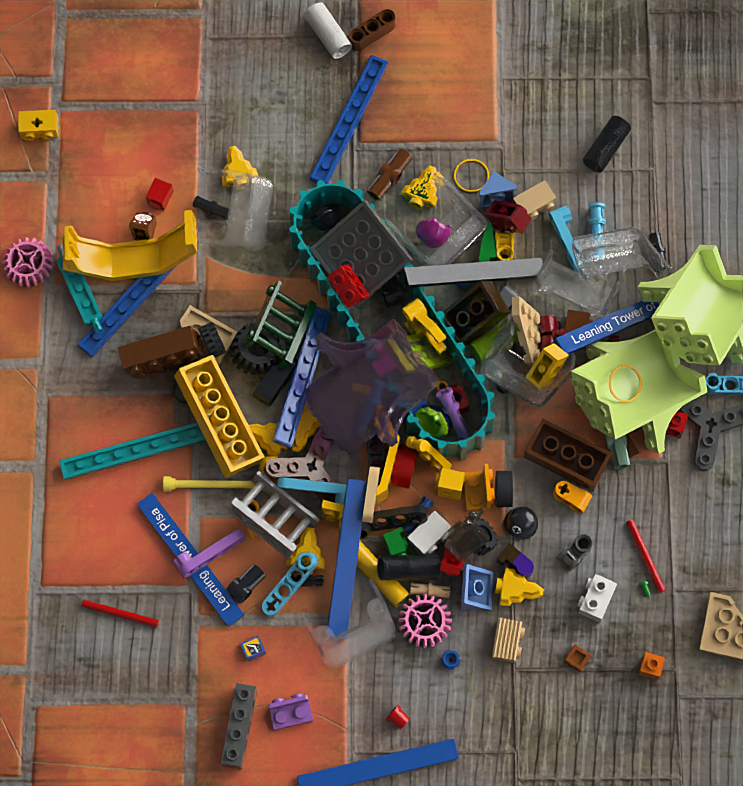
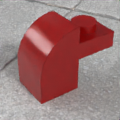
M403 444L400 445L392 471L391 485L409 489L419 454L415 448H409Z
M449 538L440 567L441 572L450 576H460L468 548L465 540Z

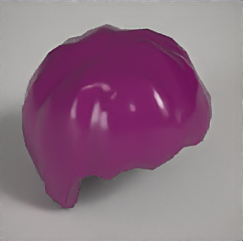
M432 217L426 221H420L417 224L416 233L417 237L426 246L437 248L446 244L451 233V227L443 225Z

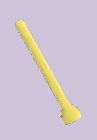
M164 476L163 480L164 492H172L176 488L252 489L256 485L252 481L176 480L172 476Z

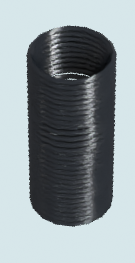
M611 116L584 156V164L594 172H603L630 132V124L622 117Z
M380 555L377 562V574L381 581L437 580L440 576L441 564L437 555Z

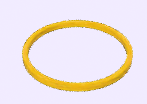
M467 159V160H464V161H462L461 163H459V164L457 165V167H456V169H455V171H454V180H455V183H456V185H457L461 190H463V191L471 192V193H473V192H478V191H480V190L482 189V187L479 188V189H477V190H467V189H464L463 187H461V186L458 184L457 180H456V171H457V169L459 168V166L462 165V164L465 163V162H469V161L478 162V163H480L481 165H483V166L485 167V169H486V171H487V175H488V178H487V180H488V179H489V170H488L487 166H486L483 162H481V161H479V160H476V159Z
M629 365L618 366L612 371L609 378L611 394L621 402H630L637 398L642 388L639 372ZM622 367L631 368L639 378L638 392L629 400L619 399L614 394L611 386L614 373Z

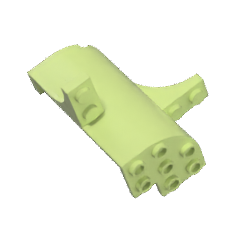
M699 245L689 261L675 273L659 280L640 282L638 290L643 302H661L651 319L661 343L671 352L688 363L720 365L728 353L732 363L743 364V275L726 274L716 245Z
M656 329L631 340L620 342L598 341L587 346L586 354L592 361L572 370L571 374L572 385L576 393L575 401L581 406L591 426L615 440L642 426L646 447L658 454L665 451V434L672 417L683 405L707 393L705 375L681 365L679 356L675 355L661 343ZM621 365L634 367L639 372L642 380V388L639 395L630 402L618 401L613 397L609 389L610 375L615 368ZM622 367L614 373L611 381L614 394L622 400H629L637 394L639 378L634 370Z

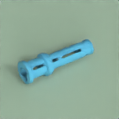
M591 203L589 204L591 215L589 224L592 229V260L600 261L604 259L603 226L606 223L604 219L605 204Z

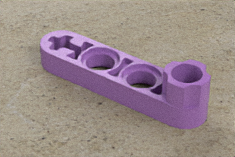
M237 529L193 558L187 552L178 555L173 560V564L181 575L187 578L245 540L246 535L241 529Z

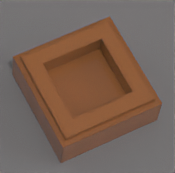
M574 644L564 662L581 672L591 654Z

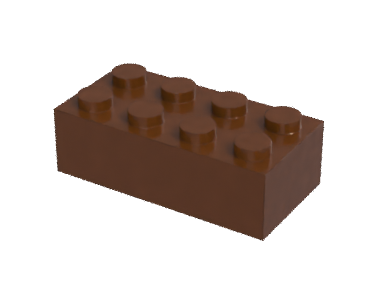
M191 326L118 347L122 369L136 379L144 378L147 376L146 374L164 372L165 369L170 367H181L183 363H194L201 360L200 358L206 357L201 335Z
M542 418L525 450L524 458L593 492L612 453Z

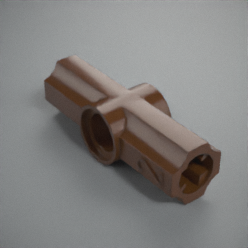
M399 148L390 161L380 168L377 178L367 190V193L373 199L380 201L390 187L397 184L403 170L412 160L409 152Z

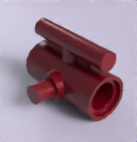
M546 315L540 317V342L538 343L540 353L543 348L554 343L556 344L554 340L557 337L566 334L563 328L560 329V321H556L555 316Z

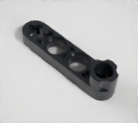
M413 505L375 511L372 523L362 522L360 540L368 539V536L373 531L423 524L428 520V509L423 505ZM396 516H404L405 518L397 519ZM382 518V519H385L386 521H385V522H379V521H377V519Z

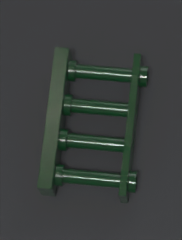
M279 280L267 288L265 292L267 297L253 329H250L246 335L247 342L245 347L248 349L256 342L277 355L278 359H280L277 367L284 370L292 363L317 303L312 300L305 305L297 303L278 291L282 284ZM275 298L296 310L297 314H299L298 318L293 319L272 306ZM268 313L290 325L292 332L288 335L267 322ZM264 328L284 340L285 348L280 349L259 336L261 329Z

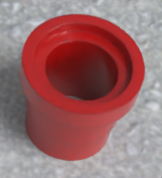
M397 705L385 720L387 722L390 721L401 730L410 718Z

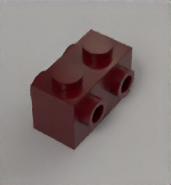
M494 200L485 213L494 229L498 231L505 230L510 233L522 234L532 220L527 214V210L521 205Z

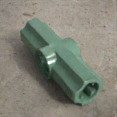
M604 434L607 449L612 453L611 459L614 469L619 470L630 466V459L626 448V435L615 440Z

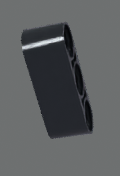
M277 358L255 389L253 397L270 407L291 379L297 360L293 359L292 363L282 370L277 367L280 360Z
M370 419L366 428L369 469L370 466L376 463L382 464L383 467L380 469V477H382L386 463L383 426L380 420ZM372 426H376L379 428V431L372 433L369 429ZM379 445L381 449L375 452L371 450V447Z

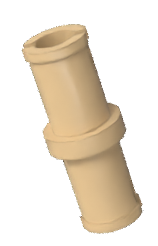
M411 582L410 595L423 596L427 594V598H431L434 595L435 597L449 599L450 586L433 585V583L419 584Z

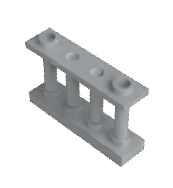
M258 471L252 481L256 485L242 501L235 497L227 511L289 559L297 548L294 541L307 526L314 529L320 519L314 512L307 510L285 491L277 487L269 477ZM263 490L271 497L255 513L248 508V505ZM278 502L286 510L273 525H270L263 517ZM294 514L301 522L288 537H285L279 532V529Z

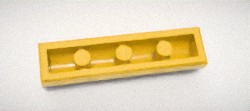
M360 541L356 566L395 608L398 607L410 594L397 580L381 581L377 574L378 559Z

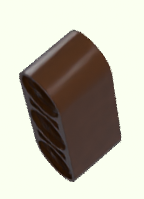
M390 9L382 10L352 29L349 33L352 49L355 51L363 50L395 28V13ZM385 19H390L391 21H390V22H385L384 20H385ZM374 28L376 31L371 32L369 29ZM355 38H360L361 40H360V41H355L354 39H355Z

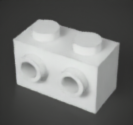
M595 574L593 579L589 578L585 587L588 590L586 597L581 596L577 605L580 607L579 614L600 623L617 583Z

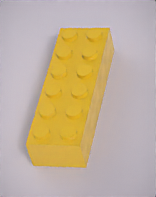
M211 355L180 368L174 377L224 477H230L259 464L263 460L264 455L214 356Z

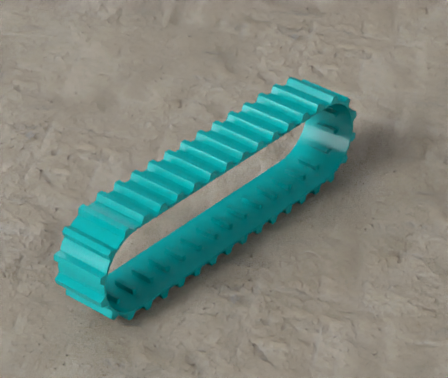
M323 180L317 181V187L312 188L310 191L301 190L297 206L290 207L289 210L291 222L289 231L292 248L298 250L301 266H308L309 279L317 281L320 296H327L330 312L337 311L338 325L340 327L346 326L349 342H356L359 358L366 357L367 371L369 373H376V380L378 379L386 383V401L388 404H396V417L398 420H406L408 436L415 435L418 439H424L442 456H457L460 461L465 460L466 453L471 452L474 448L481 450L484 447L485 434L493 430L495 414L491 411H493L494 393L486 391L485 376L475 373L474 359H466L464 356L465 345L463 342H455L454 328L444 325L445 314L443 311H435L434 297L424 294L425 287L408 288L412 294L413 301L418 298L427 309V316L445 334L446 339L442 342L451 354V360L456 362L462 371V377H466L471 385L473 394L476 393L480 399L481 409H485L486 417H482L481 425L483 426L478 432L475 431L473 436L463 441L446 442L430 436V433L425 432L419 425V418L414 417L409 409L408 401L405 402L399 393L398 385L395 386L389 373L382 378L372 365L374 361L379 359V355L374 354L368 338L365 339L360 332L358 322L355 323L353 321L349 308H345L340 300V296L334 291L330 281L322 272L320 262L315 261L310 247L306 246L303 242L302 231H298L299 226H302L304 217L311 210L330 203L343 204L354 210L364 201L363 191L360 188L354 191L346 187L344 180H339L336 184H325ZM373 203L370 204L375 211V206L373 205ZM401 270L398 274L402 278L403 285H405L403 272Z

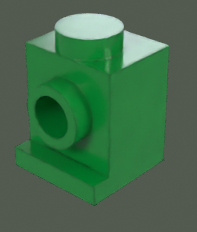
M402 528L383 534L390 555H407L406 549L409 547L406 538H401L403 536Z

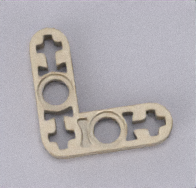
M370 466L362 522L372 523L376 493L380 478L379 467Z

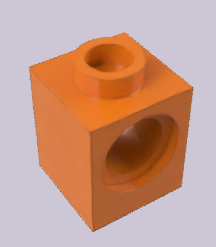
M645 652L638 675L658 681L665 658Z

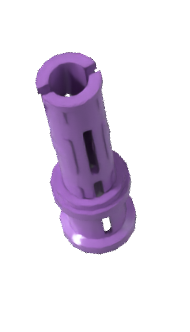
M447 387L437 392L436 397L440 399L443 405V412L448 414L459 440L463 441L470 438L471 435L459 412L460 405L454 399L453 390L451 387Z

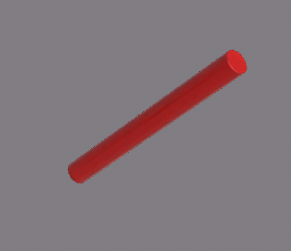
M633 519L627 521L626 524L658 593L666 591Z
M85 599L82 602V607L156 628L159 624V620Z

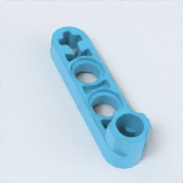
M564 206L549 212L551 224L576 276L586 274L585 263L566 223L572 221L569 208Z
M709 373L708 377H705L706 394L743 395V376H717L716 373ZM709 381H711L713 385H717V386H714V387H713V386H710L708 383H709ZM732 381L736 387L734 390H728L725 387V383Z
M278 477L277 487L335 494V503L344 505L346 484Z
M306 552L298 556L297 561L263 601L262 610L265 614L275 615L281 611L318 565L316 554ZM305 557H307V558L310 557V558H311V564H308V565L305 567V566H304V564L306 563ZM295 570L301 573V579L298 582L293 581L291 577L292 572ZM283 585L289 589V594L286 597H282L279 594V589ZM275 594V596L279 600H282V603L280 601H277L274 605L276 609L269 611L268 602L273 603L276 600V598L273 597V595Z

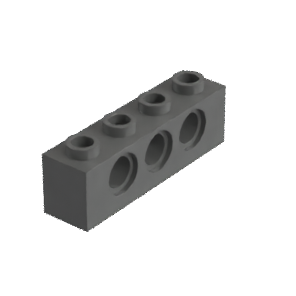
M236 683L221 759L223 766L243 769L257 696L256 686Z

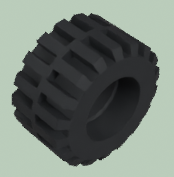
M251 323L250 326L248 324L245 325L235 335L230 345V357H234L232 360L233 364H238L236 368L239 370L241 368L244 369L243 373L251 372V375H256L258 372L260 375L272 367L278 356L264 347V356H254L245 347L247 342L246 335L250 329H253L255 324ZM262 328L259 336L281 349V345L278 344L280 342L279 337L276 338L274 334Z

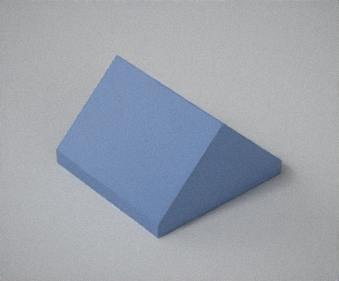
M493 172L479 192L478 208H489L494 200L512 203L517 193L516 184Z
M464 564L461 609L492 610L494 572Z

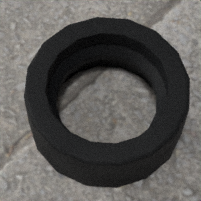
M496 471V507L513 506L512 471Z

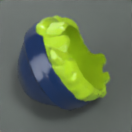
M428 404L415 412L414 417L419 418V425L425 432H429L430 436L443 437L448 434L451 420L448 414L443 412L442 407Z

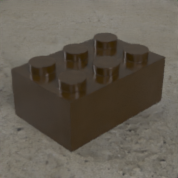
M480 281L443 311L446 326L453 327L455 330V341L457 343L463 342L465 346H469L471 342L481 337L511 313L492 281Z

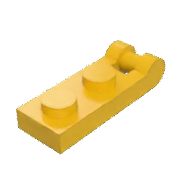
M413 436L407 438V447L415 448L420 453L419 456L422 459L431 463L430 466L433 469L440 471L442 468H451L452 464L428 441Z

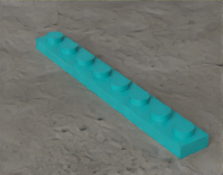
M196 422L59 460L63 478L68 480L205 442L206 439Z

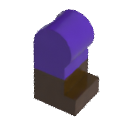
M510 543L496 560L501 566L506 562L516 570L517 574L525 578H529L534 570L533 562Z

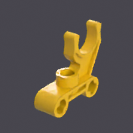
M418 298L401 309L407 319L403 326L409 335L417 334L419 337L425 335L438 354L447 349L446 345L442 342L446 339L445 334L427 316V309Z

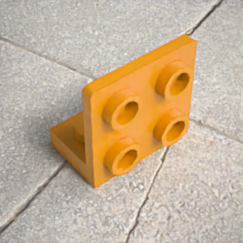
M488 463L484 464L483 471L465 472L464 486L467 512L490 511L491 504H494V488H490L493 481V471L489 469Z

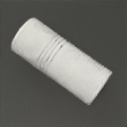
M316 3L306 10L304 14L305 19L327 48L332 58H340L351 50V42L323 3Z

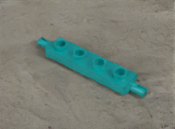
M57 246L56 249L60 257L56 262L85 325H92L96 334L99 331L101 333L103 329L99 321L103 316L84 275L63 270V248L61 251L60 247Z

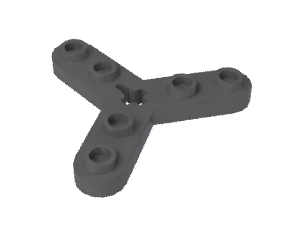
M695 398L678 410L688 414V419L700 428L694 460L695 466L699 470L707 471L713 467L720 432L743 425V404L713 413ZM713 420V424L716 426H713L711 433H709V425L706 423Z

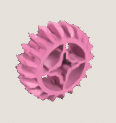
M27 237L25 242L18 239L17 245L12 242L13 248H6L8 254H3L5 260L2 261L3 271L7 274V278L9 280L12 279L14 284L18 283L21 287L25 283L29 288L31 283L37 286L38 280L44 283L43 276L49 277L47 271H52L53 269L51 266L53 264L52 253L48 251V246H43V242L41 240L37 242L35 238L30 242ZM17 256H19V261L16 263V266L13 267L15 259L17 258ZM23 258H25L26 261H29L32 267L29 264H26ZM42 258V263L40 267L37 269L36 264L39 262V259Z
M427 594L423 595V600H420L419 595H416V602L410 598L409 604L411 606L404 604L403 608L406 611H400L399 613L402 617H405L398 619V623L404 624L399 629L400 631L407 630L404 632L403 637L406 638L410 635L411 637L408 642L412 643L415 639L416 647H419L420 642H423V648H427V642H430L431 647H434V640L436 639L439 644L442 643L440 636L447 638V634L444 631L451 630V627L446 625L452 623V619L446 618L451 615V612H444L447 609V605L444 604L440 607L442 600L438 599L435 603L434 595L431 596L430 600H427ZM423 606L431 607L427 612L415 610ZM436 611L442 620L440 628L432 619ZM410 615L414 616V619L418 622L414 631L408 622ZM429 617V624L423 625L421 618ZM424 630H430L432 632H435L434 634L429 636L419 635Z

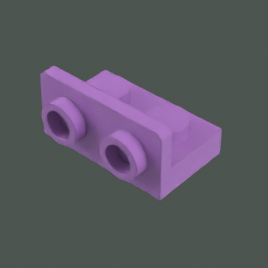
M303 693L292 695V699L284 700L279 698L272 700V704L268 706L274 731L313 721L307 695L303 696Z

